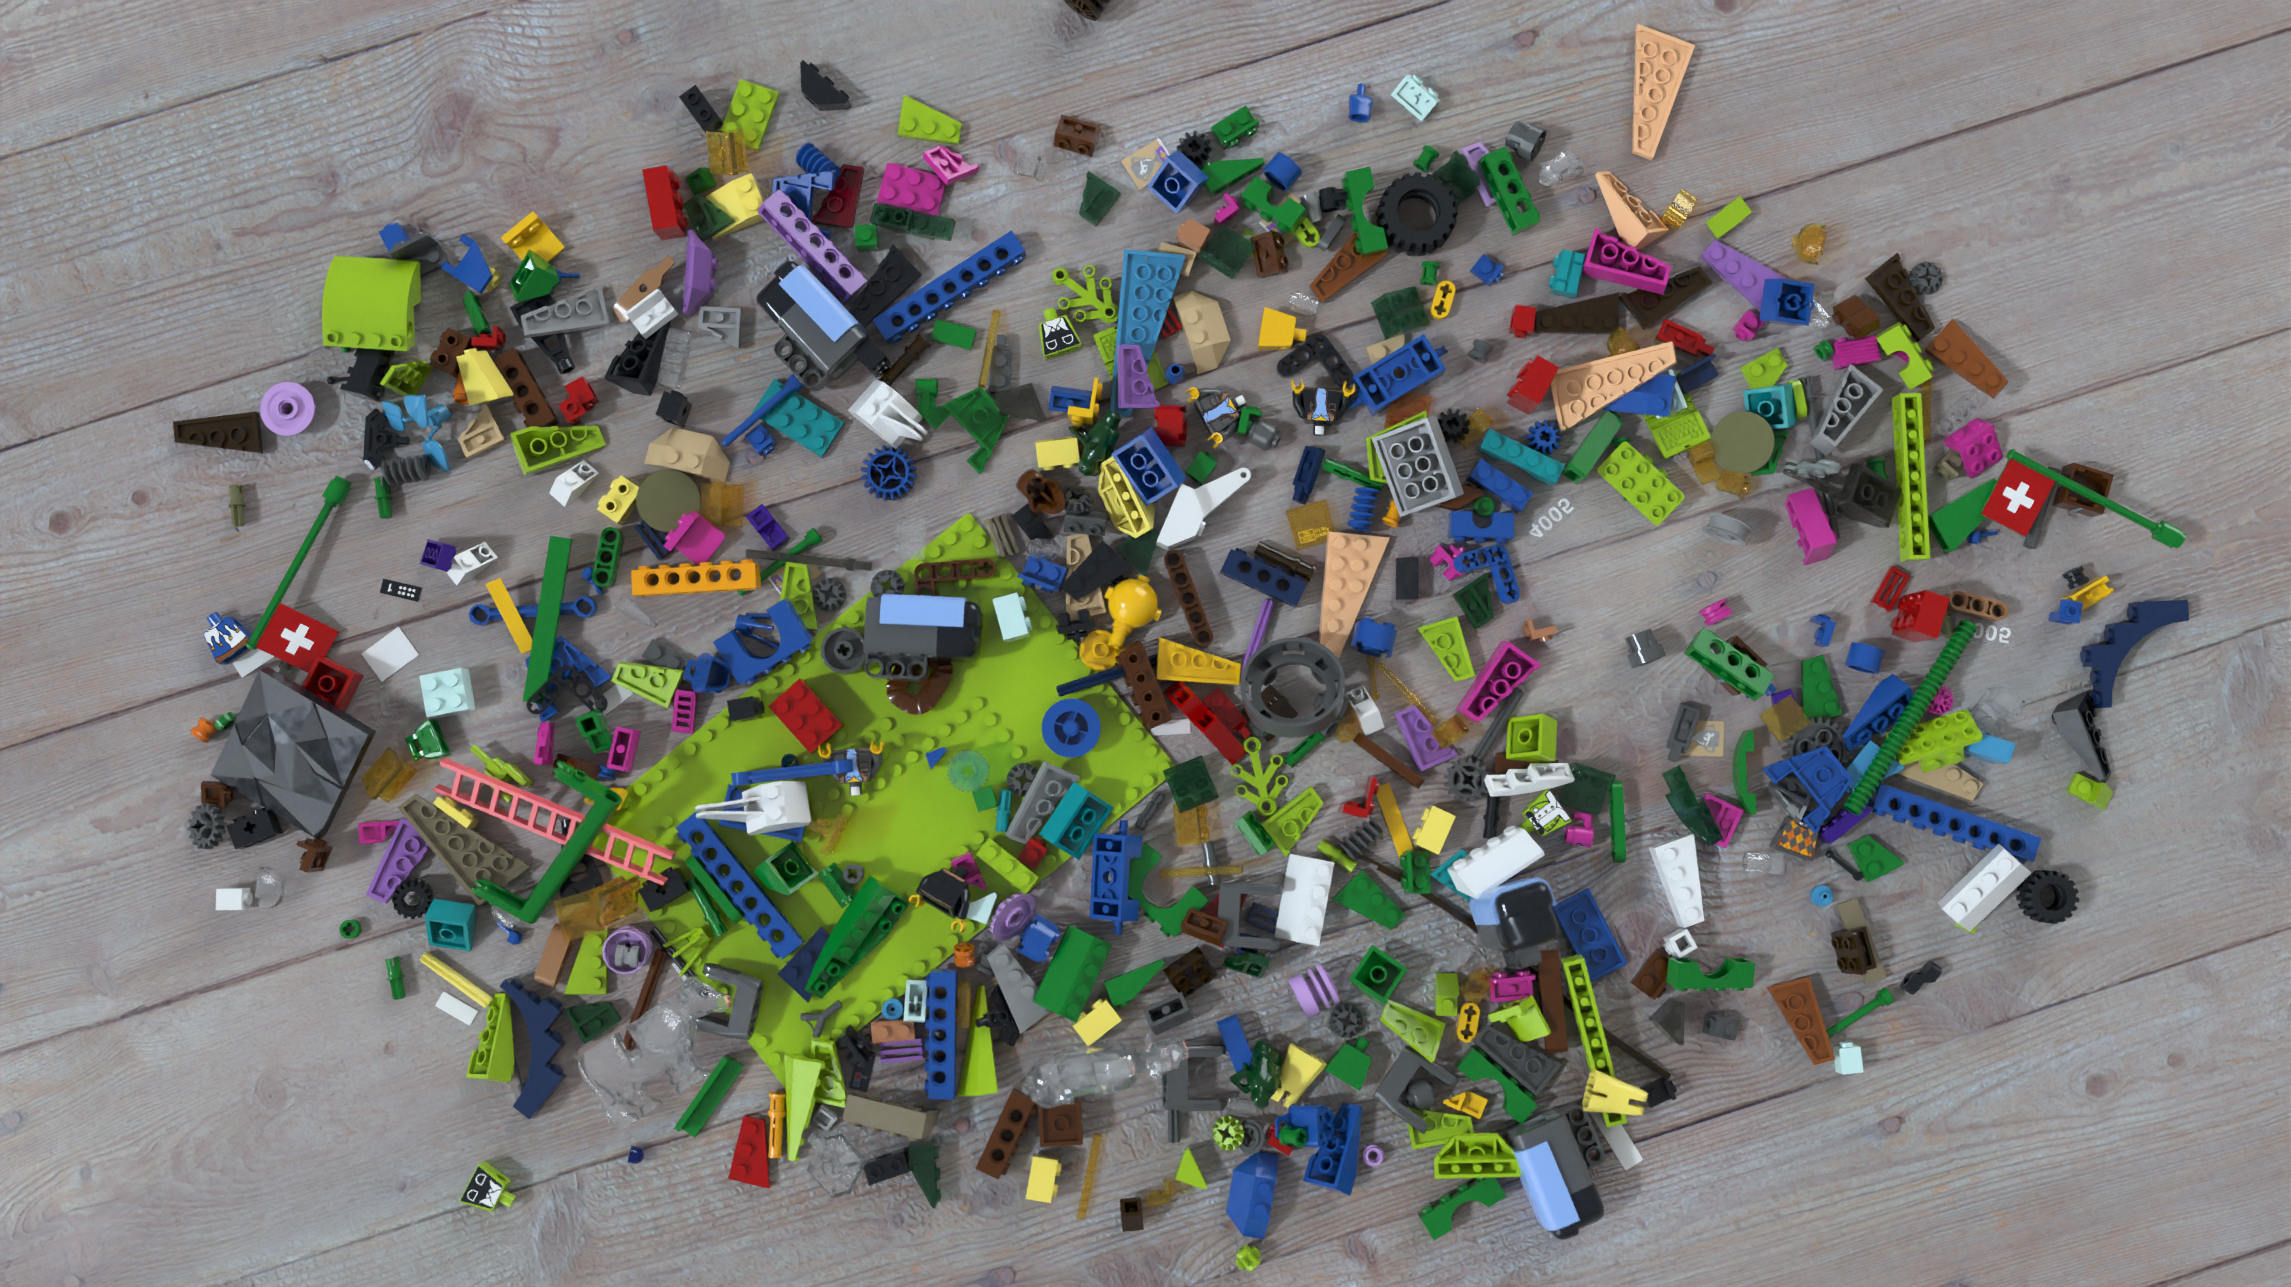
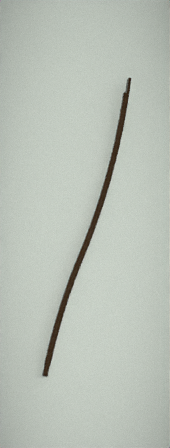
M1365 855L1359 857L1373 865H1377L1378 868L1376 870L1401 883L1402 876ZM1431 893L1419 894L1478 934L1475 923ZM1531 966L1523 968L1534 974L1538 982V972ZM1563 995L1564 1005L1574 1013L1571 1001ZM1602 1026L1606 1039L1651 1070L1667 1079L1670 1078L1671 1074L1631 1048Z

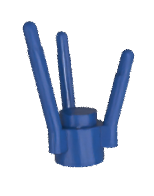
M746 613L745 615L739 614L737 616L735 630L741 631V635L751 637L773 648H779V645L750 632H753L755 627L774 630V626L756 623L755 620L756 618H771L769 614Z

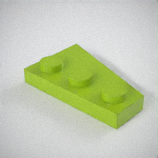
M906 95L903 96L898 137L959 146L962 123Z
M786 562L780 601L788 597L807 629L818 630L808 565Z
M1457 616L1417 628L1455 682L1475 676Z
M621 661L617 665L611 682L668 709L671 706L685 670Z
M1309 786L1260 824L1283 855L1287 857L1295 842L1299 840L1306 826L1310 824L1324 803L1314 789Z
M587 930L585 932L564 994H608V966L603 960L602 950L604 942L609 937V930Z
M814 1038L811 1044L810 1059H819L825 1062V1068L820 1070L818 1079L821 1080L820 1086L815 1087V1102L845 1108L847 1093L835 1041Z

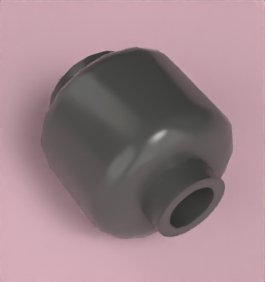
M1265 420L1255 422L1248 434L1250 442L1265 451L1271 447L1275 448L1281 439L1278 436L1279 428Z
M1421 1079L1407 1086V1094L1404 1097L1408 1106H1413L1416 1110H1422L1435 1104V1098L1438 1097V1094L1432 1082Z

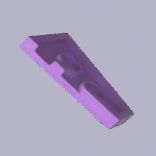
M1117 345L1118 408L1159 407L1160 405L1156 400L1153 391L1154 387L1152 382H1150L1140 346Z
M1415 705L1394 714L1419 772L1458 755L1447 745L1445 739L1433 729L1431 723Z

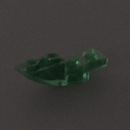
M874 203L869 223L925 239L951 241L956 221L950 218L917 213L912 209Z
M1680 765L1663 772L1662 775L1671 791L1665 796L1683 824L1708 846L1722 840L1721 831L1713 819L1711 810L1705 800L1697 802L1695 793L1692 791Z

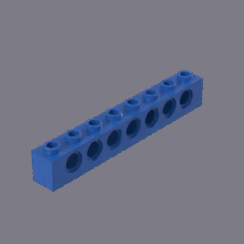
M1011 230L874 318L873 322L887 344L891 342L895 344L908 331L912 333L920 328L922 322L926 320L929 322L938 316L937 313L941 310H948L953 307L958 299L969 297L973 293L972 290L978 286L979 288L986 286L992 277L1003 275L1007 271L1006 268L1023 262L1026 252ZM1000 252L1008 253V257L1005 260L997 258ZM983 263H989L991 268L988 271H982L980 266ZM966 274L974 276L971 282H964L963 277ZM949 285L956 286V290L953 293H947L945 290ZM932 296L939 298V301L934 305L928 303L929 298ZM915 307L921 308V313L917 316L911 315V310ZM898 318L904 320L903 325L900 327L893 325L894 321Z
M1879 783L1878 788H1875L1876 792L1872 793V798L1869 799L1867 804L1870 809H1873L1872 813L1885 817L1888 814L1893 816L1892 820L1900 823H1905V821L1913 823L1912 827L1925 830V828L1933 830L1932 833L1945 837L1947 834L1953 836V841L1963 844L1966 841L1973 843L1972 847L1985 851V848L1993 850L2000 844L2021 864H2025L2026 861L2034 862L2041 841L2040 837ZM1892 799L1896 801L1895 809H1891L1890 807V801ZM1911 806H1914L1916 808V814L1914 816L1910 814ZM1932 812L1936 815L1934 823L1930 821V814ZM1952 819L1956 822V827L1953 830L1950 828V821ZM1972 826H1974L1976 829V833L1973 837L1970 834V828ZM1992 833H1994L1996 837L1994 843H1991L1990 841V835ZM2012 840H2014L2016 844L2013 850L2010 848V842Z
M694 812L676 827L679 832L677 833L678 837L683 843L687 842L692 849L690 851L696 859H701L704 862L706 872L718 879L717 885L719 888L731 895L732 898L730 900L737 909L741 908L744 911L745 915L743 916L750 925L754 924L757 927L759 937L764 942L767 940L770 943L772 953L777 958H786L801 946L805 940L706 819L696 818V814L701 812ZM698 831L704 835V840L701 843L695 840V834ZM710 848H714L717 851V857L714 860L708 856ZM724 864L729 865L731 869L728 876L723 875L721 872V867ZM737 880L744 884L742 892L735 890L734 884ZM750 897H754L757 900L755 908H751L748 905ZM763 913H767L771 918L768 925L763 924L761 921ZM777 929L784 933L782 941H778L774 937Z

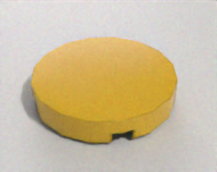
M1095 630L1083 638L1079 648V655L1087 668L1101 672L1111 669L1117 664L1115 657L1118 656L1116 653L1117 649L1107 645L1112 633L1106 630Z

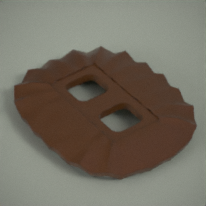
M929 660V667L933 669L930 676L923 681H913L922 686V689L916 696L906 691L912 681L889 680L886 684L888 698L893 705L909 714L919 715L930 711L938 703L950 683L953 674L951 662ZM895 665L892 672L893 675L901 673V665ZM920 666L913 668L912 673L914 676H920L917 673Z

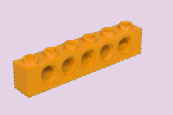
M747 559L741 560V564H733V561H720V565H712V562L699 563L700 566L694 567L690 563L679 564L678 568H671V565H658V569H651V566H639L638 570H631L632 596L650 597L761 590L760 565L753 563V560ZM740 570L741 578L735 581L733 575L735 571ZM719 571L721 578L719 581L714 582L713 575ZM695 573L700 574V580L697 583L692 581ZM678 574L679 582L674 585L672 577ZM657 575L659 582L653 586L651 580Z

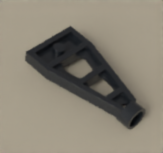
M551 293L519 302L511 306L510 309L519 326L523 329L521 315L556 303ZM564 333L556 334L560 347L553 351L548 348L544 340L554 334L530 337L553 361L560 374H566L575 369V365L570 358Z
M571 819L560 821L562 834L565 836L568 834ZM584 854L579 861L586 866L589 873L588 879L573 882L569 875L560 888L562 906L606 898L602 876L592 856Z

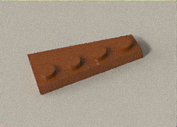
M1355 231L1311 283L1309 288L1322 304L1385 258L1388 252L1385 251L1361 257L1360 252H1357L1355 247V240L1357 239Z
M1953 319L1925 348L1927 354L1993 399L2008 383L2006 377Z
M1810 977L1767 987L1812 1064L1817 1065L1835 1060Z

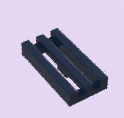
M644 520L639 525L634 526L658 560H662L676 549L673 548L671 551L666 549ZM643 527L646 528L651 537L663 551L662 554L659 553V551L647 537L645 532L642 530ZM658 531L663 539L667 536L665 532Z
M1253 902L1245 922L1275 934V929L1251 918L1255 916L1276 925L1277 921L1255 912V909L1258 908L1278 917L1279 913Z

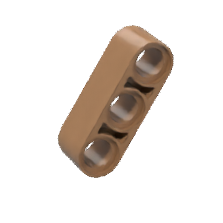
M1955 591L1945 595V597L1950 598L1947 608L1951 612L1987 621L2002 620L2009 614L2008 605L2002 601L1962 591ZM1953 596L1958 600L1957 606L1952 603ZM1974 601L1978 604L1977 611L1972 607ZM1994 606L1998 609L1997 616L1993 614Z
M559 923L553 926L536 970L534 981L554 988L558 985L575 941L577 930Z

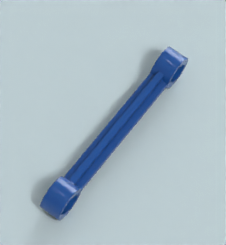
M582 596L575 602L562 603L560 615L577 614L583 618H590L597 612V603L592 598ZM582 601H587L592 606L591 612L587 615L579 611V605ZM482 604L473 606L469 612L470 620L480 626H486L492 620H504L498 608H490ZM539 605L515 606L521 618L537 617ZM480 608L488 614L487 619L482 623L475 619V613Z
M852 759L731 773L732 786L853 772Z

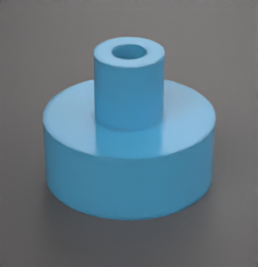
M1817 885L1810 891V900L1813 904L1824 907L1832 902L1833 893L1829 887Z
M896 998L886 1000L882 1006L883 1016L888 1020L900 1018L904 1009L902 1002Z

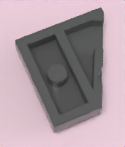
M1788 774L1776 784H1773L1770 780L1767 790L1793 820L1799 823L1812 797L1798 779Z

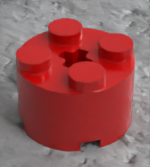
M1160 405L1155 407L1154 418L1157 419V427H1154V431L1165 447H1185L1184 442H1186L1187 419L1183 418V413H1187L1185 405Z

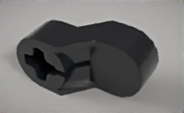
M1930 960L1919 972L1907 973L1900 987L1913 995L1920 989L1923 983L1936 982L1942 972V968Z

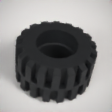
M2036 870L2021 883V887H2017V891H2020V894L2016 895V900H2020L2021 903L2018 906L2020 909H2024L2022 913L2025 916H2030L2029 919L2057 924L2058 922L2066 921L2065 917L2070 918L2073 915L2071 911H2076L2077 909L2075 902H2079V898H2076V894L2079 892L2078 889L2073 888L2076 884L2074 881L2068 880L2070 877L2062 874V872ZM2049 884L2054 890L2055 899L2053 904L2046 909L2040 901V893Z

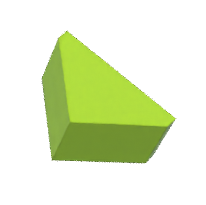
M1188 1145L1184 1148L1175 1174V1180L1204 1190L1207 1188V1183Z

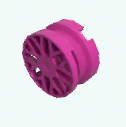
M1725 598L1699 611V614H1702L1705 618L1704 623L1706 626L1712 625L1733 613L1731 608L1725 605Z
M1940 686L1941 689L1937 691L1936 696H1933L1934 700L1930 702L1929 707H1926L1927 711L1925 713L1936 715L1949 711L1953 705V695L1950 690L1945 686Z

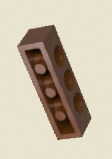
M512 348L493 359L494 364L513 392V398L516 401L513 404L519 414L523 413L526 419L523 422L527 428L531 426L551 427L560 423L523 356L517 349ZM514 370H518V376L515 379H511V373ZM528 388V394L521 397L522 389ZM538 405V412L531 415V408Z
M1015 1088L1012 1089L976 1166L977 1170L998 1180L1001 1174L1006 1175L1010 1166L1007 1163L1010 1155H1015L1019 1147L1016 1141L1019 1135L1024 1136L1028 1127L1025 1122L1028 1116L1033 1117L1037 1105L1034 1104L1036 1098ZM1019 1110L1022 1112L1023 1117L1020 1120H1015L1012 1118L1011 1112ZM1009 1129L1013 1132L1014 1137L1012 1139H1005L1002 1136V1131ZM1001 1149L1005 1156L997 1159L994 1157L993 1151Z

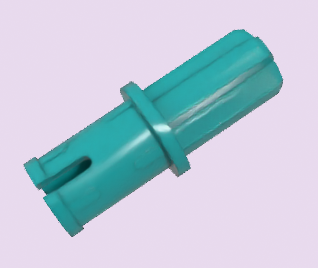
M1000 790L998 810L995 809V812H997L995 831L1007 832L1009 815L1012 813L1010 811L1012 797L1010 790Z

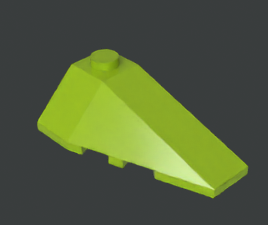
M531 426L510 433L516 458L524 476L545 470L606 446L599 426Z
M496 993L485 1017L487 1022L486 1028L480 1031L478 1038L481 1039L477 1050L472 1051L466 1078L510 1083L514 1074L515 1062L510 996L506 993Z

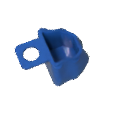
M702 653L697 660H688L684 672V679L692 681L691 687L693 691L709 695L721 693L728 687L731 676L728 663L721 657H716L709 653ZM696 665L694 675L692 677L690 674V669L692 666Z
M1292 1104L1288 1108V1114L1275 1119V1136L1279 1138L1280 1123L1284 1120L1286 1126H1290L1292 1129L1303 1128L1306 1130L1308 1138L1305 1146L1312 1148L1321 1147L1322 1144H1328L1334 1132V1113L1323 1104L1298 1106Z

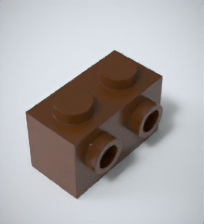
M447 328L440 336V344L437 350H434L431 354L429 365L458 378L460 369L456 357L464 355V350L474 347L471 345L472 339Z

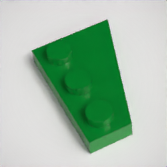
M1824 655L1801 661L1802 720L1807 722V717H1811L1814 720L1815 717H1821L1823 720L1824 718L1829 719L1842 715L1843 713Z

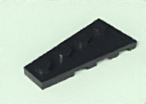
M893 244L889 249V253L881 261L879 268L870 278L867 286L860 293L849 312L866 328L874 318L879 316L922 276L921 273Z

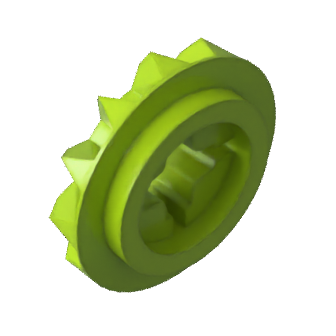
M1231 1116L1217 1119L1215 1125L1212 1126L1214 1129L1211 1136L1214 1137V1144L1218 1145L1221 1150L1231 1151L1237 1149L1244 1138V1130L1241 1123ZM1229 1129V1134L1233 1137L1225 1138L1222 1130Z

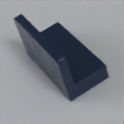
M1715 353L1675 375L1683 395L1719 376L1711 362L1716 357Z

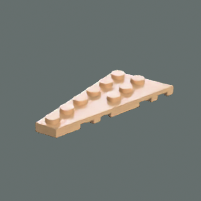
M1640 24L1636 25L1632 153L1652 160L1695 45Z
M1673 342L1558 370L1551 382L1558 425L1561 430L1560 433L1567 431L1677 364Z
M1338 532L1327 533L1318 643L1327 647L1337 658L1342 653L1390 537Z

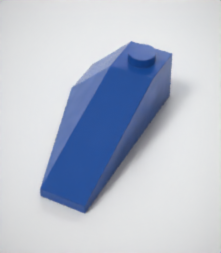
M1659 374L1601 410L1671 418L1676 376Z
M1891 674L1876 686L1842 736L1849 751L1870 741L1872 735L1876 733L1881 735L1886 733V728L1895 725L1899 721L1898 718L1903 716L1902 712L1906 710L1905 707L1909 705L1908 702L1913 700V694L1909 685L1894 674Z
M1348 1103L1342 1104L1333 1119L1334 1132L1328 1144H1322L1315 1155L1312 1154L1306 1168L1304 1182L1337 1193L1351 1195L1357 1173L1362 1118L1361 1106Z

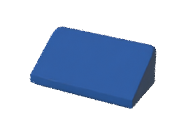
M1052 386L1049 410L1068 413L1069 406L1089 409L1092 391Z

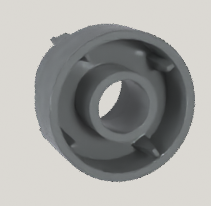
M1516 121L1508 133L1505 146L1516 151L1518 157L1532 162L1543 146L1547 130L1536 124L1531 125Z
M1651 629L1625 638L1630 653L1627 657L1632 668L1666 656L1662 644L1657 643Z

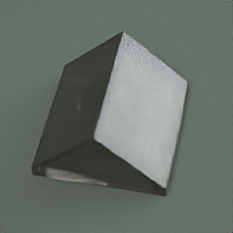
M1669 998L1648 1019L1668 1040L1678 1045H1684V1002L1675 998Z

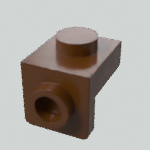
M203 781L201 783V804H220V809H225L229 802H232L233 790H230V787L217 781Z

